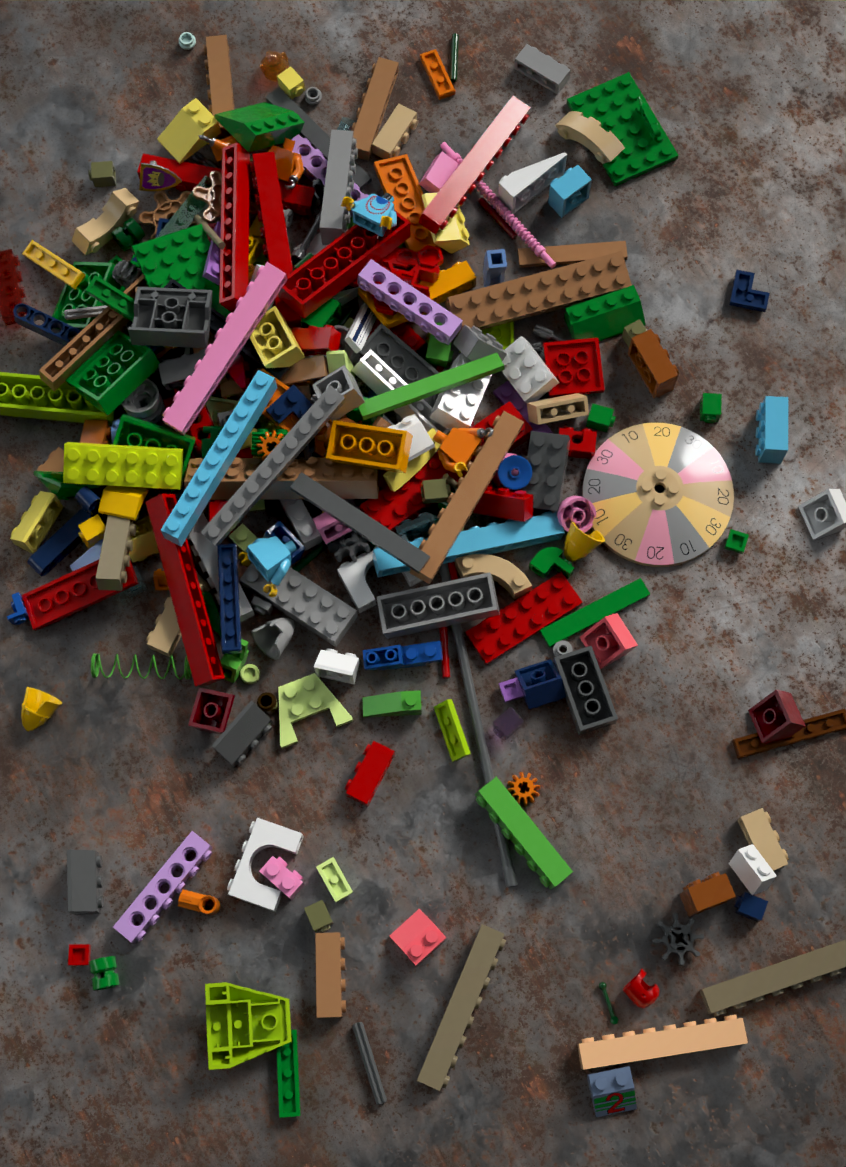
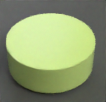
M247 664L242 667L240 676L244 683L254 684L260 678V671L257 666Z

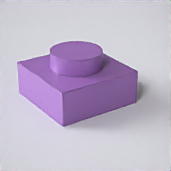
M518 678L499 683L505 703L524 697Z

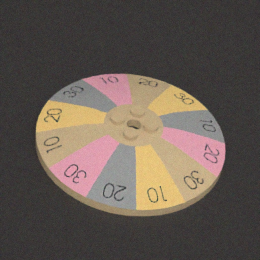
M643 423L621 430L607 439L598 448L586 469L582 497L591 501L594 505L596 518H594L591 528L593 531H599L605 538L603 544L608 549L636 564L650 567H670L698 558L719 540L731 518L734 489L730 472L723 458L700 435L673 424ZM657 485H661L664 487L665 491L663 493H658L655 491L654 487Z

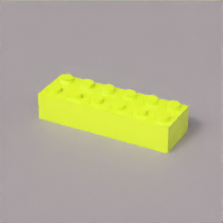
M67 442L64 444L63 483L180 490L182 487L183 449Z

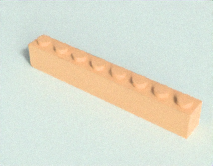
M737 1015L724 1016L725 1021L717 1022L716 1018L705 1019L704 1024L696 1025V1021L683 1023L684 1027L676 1028L675 1024L663 1026V1031H655L654 1027L643 1029V1034L635 1035V1031L623 1032V1037L615 1038L614 1034L602 1036L600 1041H594V1037L581 1039L582 1043L577 1044L581 1069L747 1044L743 1018L737 1019Z

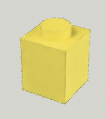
M291 66L277 76L279 87L291 99L300 96L305 91L304 80Z

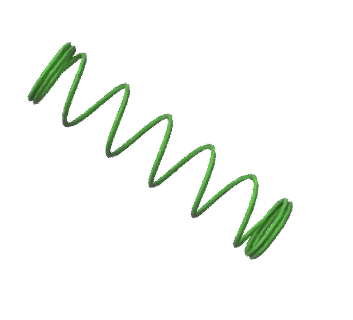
M94 653L91 658V675L93 678L98 677L99 666L103 676L109 678L115 669L116 661L119 672L124 679L130 676L134 662L142 679L149 675L153 661L157 676L160 679L166 677L171 659L174 673L179 680L184 676L186 680H189L191 678V669L186 656L184 674L179 678L175 670L173 655H171L164 677L161 678L157 671L153 654L148 673L145 677H142L138 668L136 654H134L128 676L124 677L120 669L118 654H116L111 674L105 676L101 666L100 654Z

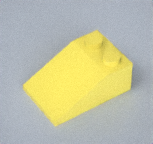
M195 98L179 111L157 140L181 164L208 143L200 139L199 135L212 139L221 134L219 122Z

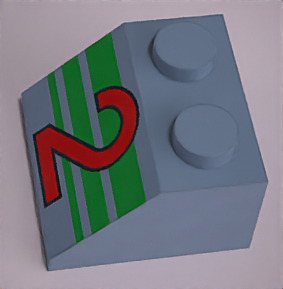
M630 1066L587 1074L596 1117L637 1109Z

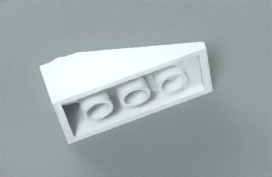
M565 152L502 177L498 188L499 200L505 204V207H508L511 214L516 213L546 189L555 178H559L565 173L567 154Z

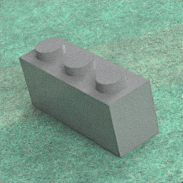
M526 44L515 58V70L557 95L569 81L570 69L566 65L555 61L551 56L543 54L536 47Z

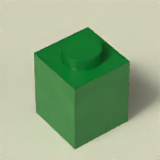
M702 394L700 399V421H705L706 423L719 421L721 417L722 394Z
M592 403L586 427L608 433L609 427H613L616 417L613 416L614 409Z

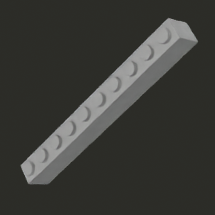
M330 385L201 533L214 545L219 546L347 401L346 398Z

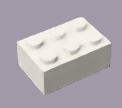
M523 336L519 337L504 350L507 355L502 361L505 370H502V372L526 403L539 400L559 383Z

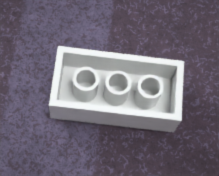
M461 352L453 361L450 369L469 363L471 360L466 358ZM492 374L439 393L429 418L449 430H452V428H469Z

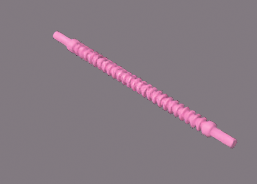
M446 142L440 145L442 150L460 165L463 161L461 156L455 153ZM483 180L480 183L477 181L475 183L477 191L483 195L487 202H490V205H493V208L496 209V212H499L503 219H506V223L512 226L515 233H519L518 236L525 240V244H528V247H532L531 250L534 251L535 255L541 257L551 269L554 268L556 263L546 253V249L540 245V242H537V239L530 235V231L527 232V228H524L521 221H518V218L511 214L508 207H505V204L499 200L495 193H492L491 189L489 190V186H486Z

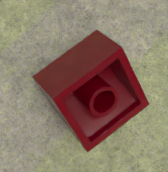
M199 687L188 725L197 730L222 734L226 729L235 695Z
M776 689L748 710L763 744L791 737L806 726L792 694Z

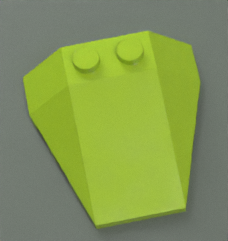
M227 982L205 984L209 1070L232 1068L292 1042L288 998Z

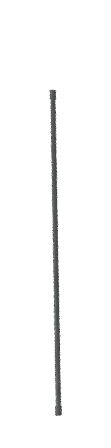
M434 505L427 510L430 527L433 523L436 525L438 522ZM448 563L442 564L439 568L442 582L451 581ZM460 623L451 625L486 785L494 779ZM494 823L506 888L518 886L508 840L502 834V828L498 823Z

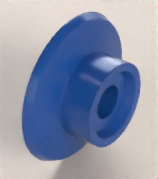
M509 456L499 465V480L509 489H521L530 482L532 467L528 460L522 456ZM516 469L518 470L519 474L517 476H513L511 474V471Z

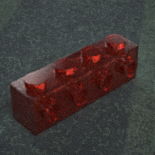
M12 249L0 251V311L6 326L16 324L13 313L14 307L21 303L27 305V303H24L26 292L24 287H21L23 276L21 271H18L20 260ZM20 312L17 315L19 317H25L27 314L25 312Z

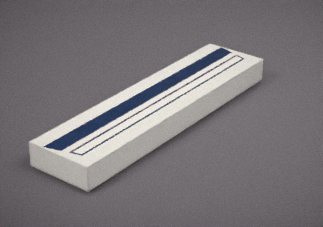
M366 303L359 309L344 339L356 354L362 350L377 319Z

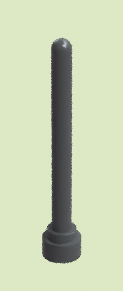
M321 211L300 248L293 251L291 261L294 264H297L306 256V251L320 228Z

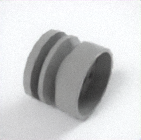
M146 379L121 403L128 416L153 424L161 421L166 409L158 387L149 379Z

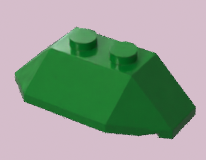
M34 471L33 473L50 493L55 494L59 500H69V497H75L77 492L85 486L89 487L97 495L106 486L63 483V472Z

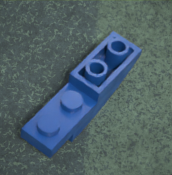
M441 641L363 650L364 669L411 668L443 661Z

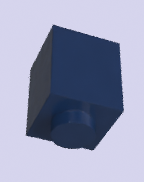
M744 892L736 898L734 907L737 909L735 913L760 922L764 916L768 901Z

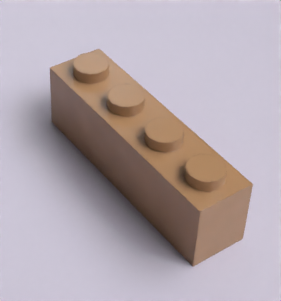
M340 932L315 933L317 1018H343V1013H346V1000H342V992H346V979H342V971L346 970L345 958H342L341 950H345V937H341Z

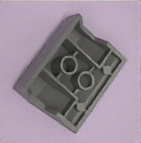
M137 287L134 300L132 327H128L131 344L207 348L210 332L212 290Z

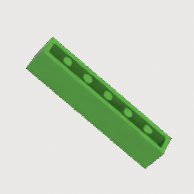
M497 776L475 794L477 803L482 808H486L489 812V818L495 824L498 823L502 828L501 832L504 837L514 843L516 852L526 858L528 867L538 873L541 883L546 888L553 889L573 872Z

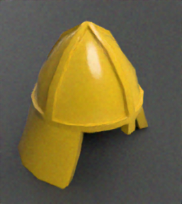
M571 521L568 534L566 535L564 555L569 561H576L586 557L605 542V538L599 531H593L590 535H587Z
M27 687L24 702L21 705L22 725L25 730L29 732L45 724L62 705V702L46 692Z

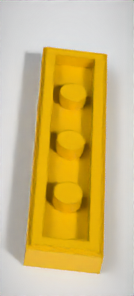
M31 240L22 253L23 256L73 289L77 288L85 276L83 272L34 240Z

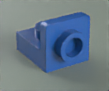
M18 592L12 594L13 601L11 606L15 613L7 616L8 621L15 625L22 624L26 619H29L22 595Z

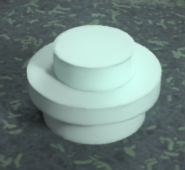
M189 32L182 33L179 37L180 47L186 50L192 49L196 45L195 36Z

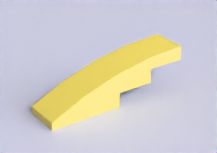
M434 428L427 432L435 444L434 448L409 461L406 473L388 471L383 475L391 491L395 492L409 481L438 450L440 444L433 440L436 434Z

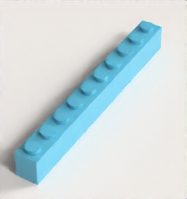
M260 370L257 371L161 528L165 539L182 547L275 393L277 384L274 377Z
M551 511L544 512L540 516L534 517L533 515L532 518L525 522L509 519L501 524L494 522L486 527L474 526L460 532L442 564L455 562L456 558L466 555L493 554L561 540L564 535V529L558 521L557 512L552 513ZM416 538L409 543L419 548L424 538ZM379 547L373 550L372 557L377 577L410 571L411 568Z

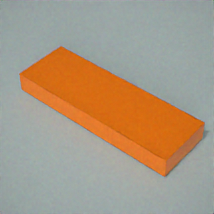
M434 49L420 54L421 62L439 100L455 95V89L437 50Z

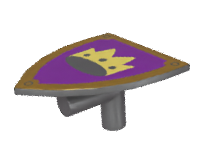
M151 161L150 164L141 163L140 191L167 190L182 182L175 173L157 165L156 161Z

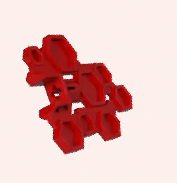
M426 245L418 252L397 247L377 263L430 298L429 287L418 285L419 280L434 284L439 278V266L444 263V258L439 247ZM393 265H394V266H398V267H402V268H406V269L409 268L410 266L413 267V268H412L411 270H409V271H405V270H401V269L394 268ZM358 278L351 282L349 286L359 287L357 284ZM390 292L392 295L397 294L396 292ZM372 294L376 312L392 316L397 313L385 302L377 300ZM405 302L407 305H412L411 302Z

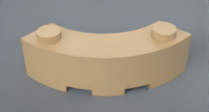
M569 112L555 125L561 137L581 143L602 164L611 162L625 149L611 131L606 132L601 128V123L591 116L586 118L582 112Z
M126 188L113 191L109 200L102 208L103 213L97 219L92 218L87 223L77 227L72 242L85 255L92 252L96 253L113 238L111 232L118 226L123 227V223L136 214V208L140 201Z
M472 554L455 559V567L461 578L490 572L493 580L504 587L514 600L532 590V584L526 575L514 564L503 558L488 554Z

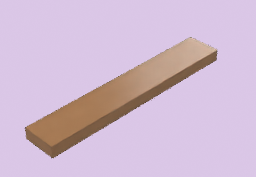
M626 241L544 247L546 253L554 260L556 265L574 264L622 251L624 260L628 258ZM531 248L518 249L519 268L548 266L541 257L535 255Z

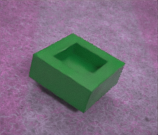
M731 529L724 549L743 554L749 535Z

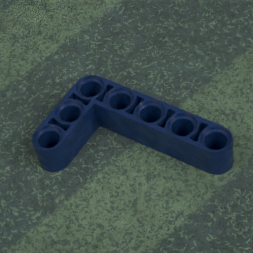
M21 303L14 307V320L17 324L63 346L70 342L68 339L70 336H76L81 332V330L26 304ZM20 312H25L27 315L25 317H19L17 314ZM37 320H42L44 323L42 325H36L34 322ZM53 328H59L61 331L59 333H53L51 330Z
M89 487L81 488L75 496L81 509L28 559L27 563L40 576L48 574L82 542L78 534L81 532L78 527L79 524L97 514L103 521L108 516L98 512L101 499Z

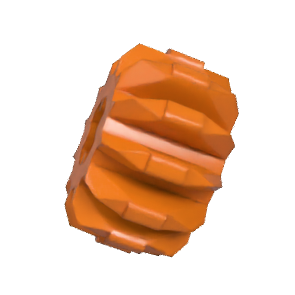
M273 430L272 437L266 431V439L262 436L259 437L263 444L256 443L257 447H262V450L257 451V454L265 453L262 456L263 461L272 452L268 450L270 448L268 447L269 443L274 444L276 442L278 445L284 436L282 433L276 438V431Z
M520 772V779L513 775V781H508L507 785L512 787L507 789L509 793H514L512 796L514 799L517 798L518 804H520V800L523 801L524 806H527V800L533 804L535 800L532 796L539 797L540 795L535 791L540 789V785H533L538 779L533 778L530 780L531 773H528L527 777L524 778L523 772ZM522 785L527 786V787H526V790H527L528 792L525 791L524 793H521V792H520L521 789L519 788V786H520L521 788H522Z

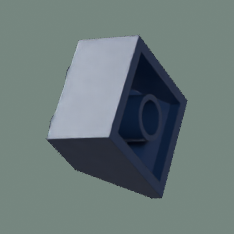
M551 659L514 671L520 683L524 701L529 709L538 708L541 705L556 702L566 697L562 678Z

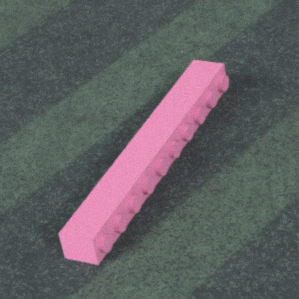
M268 262L265 266L259 268L256 274L257 278L254 282L251 281L246 289L247 293L244 297L239 298L236 303L237 308L227 316L223 329L220 328L217 331L214 343L207 346L205 350L206 355L202 360H198L194 367V373L186 378L184 388L181 392L178 391L173 398L174 403L163 413L164 418L162 420L164 423L184 436L288 280L286 273Z

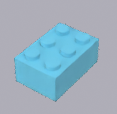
M765 396L763 403L760 402L759 410L756 411V421H759V427L756 428L755 436L759 438L758 445H756L755 455L758 456L759 463L781 464L788 452V397Z

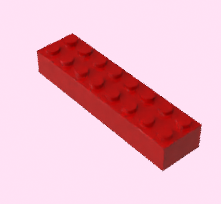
M395 211L397 214V225L390 230L387 229L383 237L355 224L287 276L288 280L278 293L279 299L305 319L357 279L358 274L371 259L376 263L409 239L411 237L410 222Z

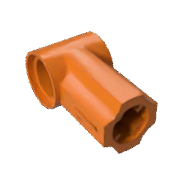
M182 889L178 899V907L207 915L217 914L221 906L220 901L215 897ZM209 900H212L214 902V907L211 910L207 911L205 907L206 903Z

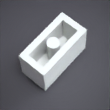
M753 844L738 849L728 863L752 896L767 890L777 877Z

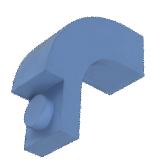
M505 249L486 251L483 265L484 287L504 282L505 270L507 268Z

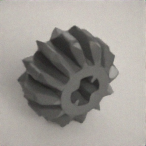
M126 260L119 261L112 271V277L125 289L143 274L136 264L134 265Z

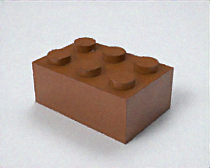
M649 329L631 338L628 355L655 399L674 390L679 371L676 365H672L669 360L668 351L662 348L659 336L654 334L652 329Z
M719 872L707 876L702 881L698 879L689 883L683 888L684 891L679 894L688 917L724 904L736 897L727 874L720 875Z

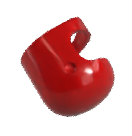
M642 968L622 990L635 1005L640 1008H647L657 1000L660 990L656 983L652 986L645 983L643 978L647 973Z

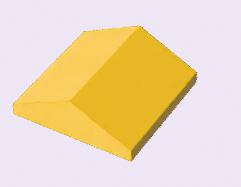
M107 486L103 490L98 512L136 520L148 489L142 487Z

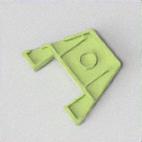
M315 673L278 687L280 746L282 749L298 743L292 723L330 709L336 727L353 721L352 716Z

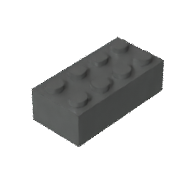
M531 431L527 460L532 467V478L523 487L522 491L533 495V510L557 512L559 509V505L562 502L571 439L569 435Z
M592 646L554 657L553 664L562 678L566 694L565 699L578 735L616 724L618 717Z

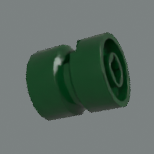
M132 217L123 223V227L118 226L111 232L114 240L124 251L134 245V241L139 242L146 236L141 226Z

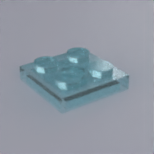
M425 512L419 514L417 519L402 521L401 525L395 528L397 534L413 537L428 531L433 523L437 524L439 518L435 514Z

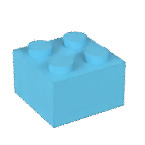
M579 165L569 168L563 176L555 178L550 183L548 204L562 218L589 198L592 179Z

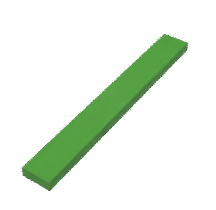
M496 352L364 400L365 403L357 408L364 421L505 370V367Z

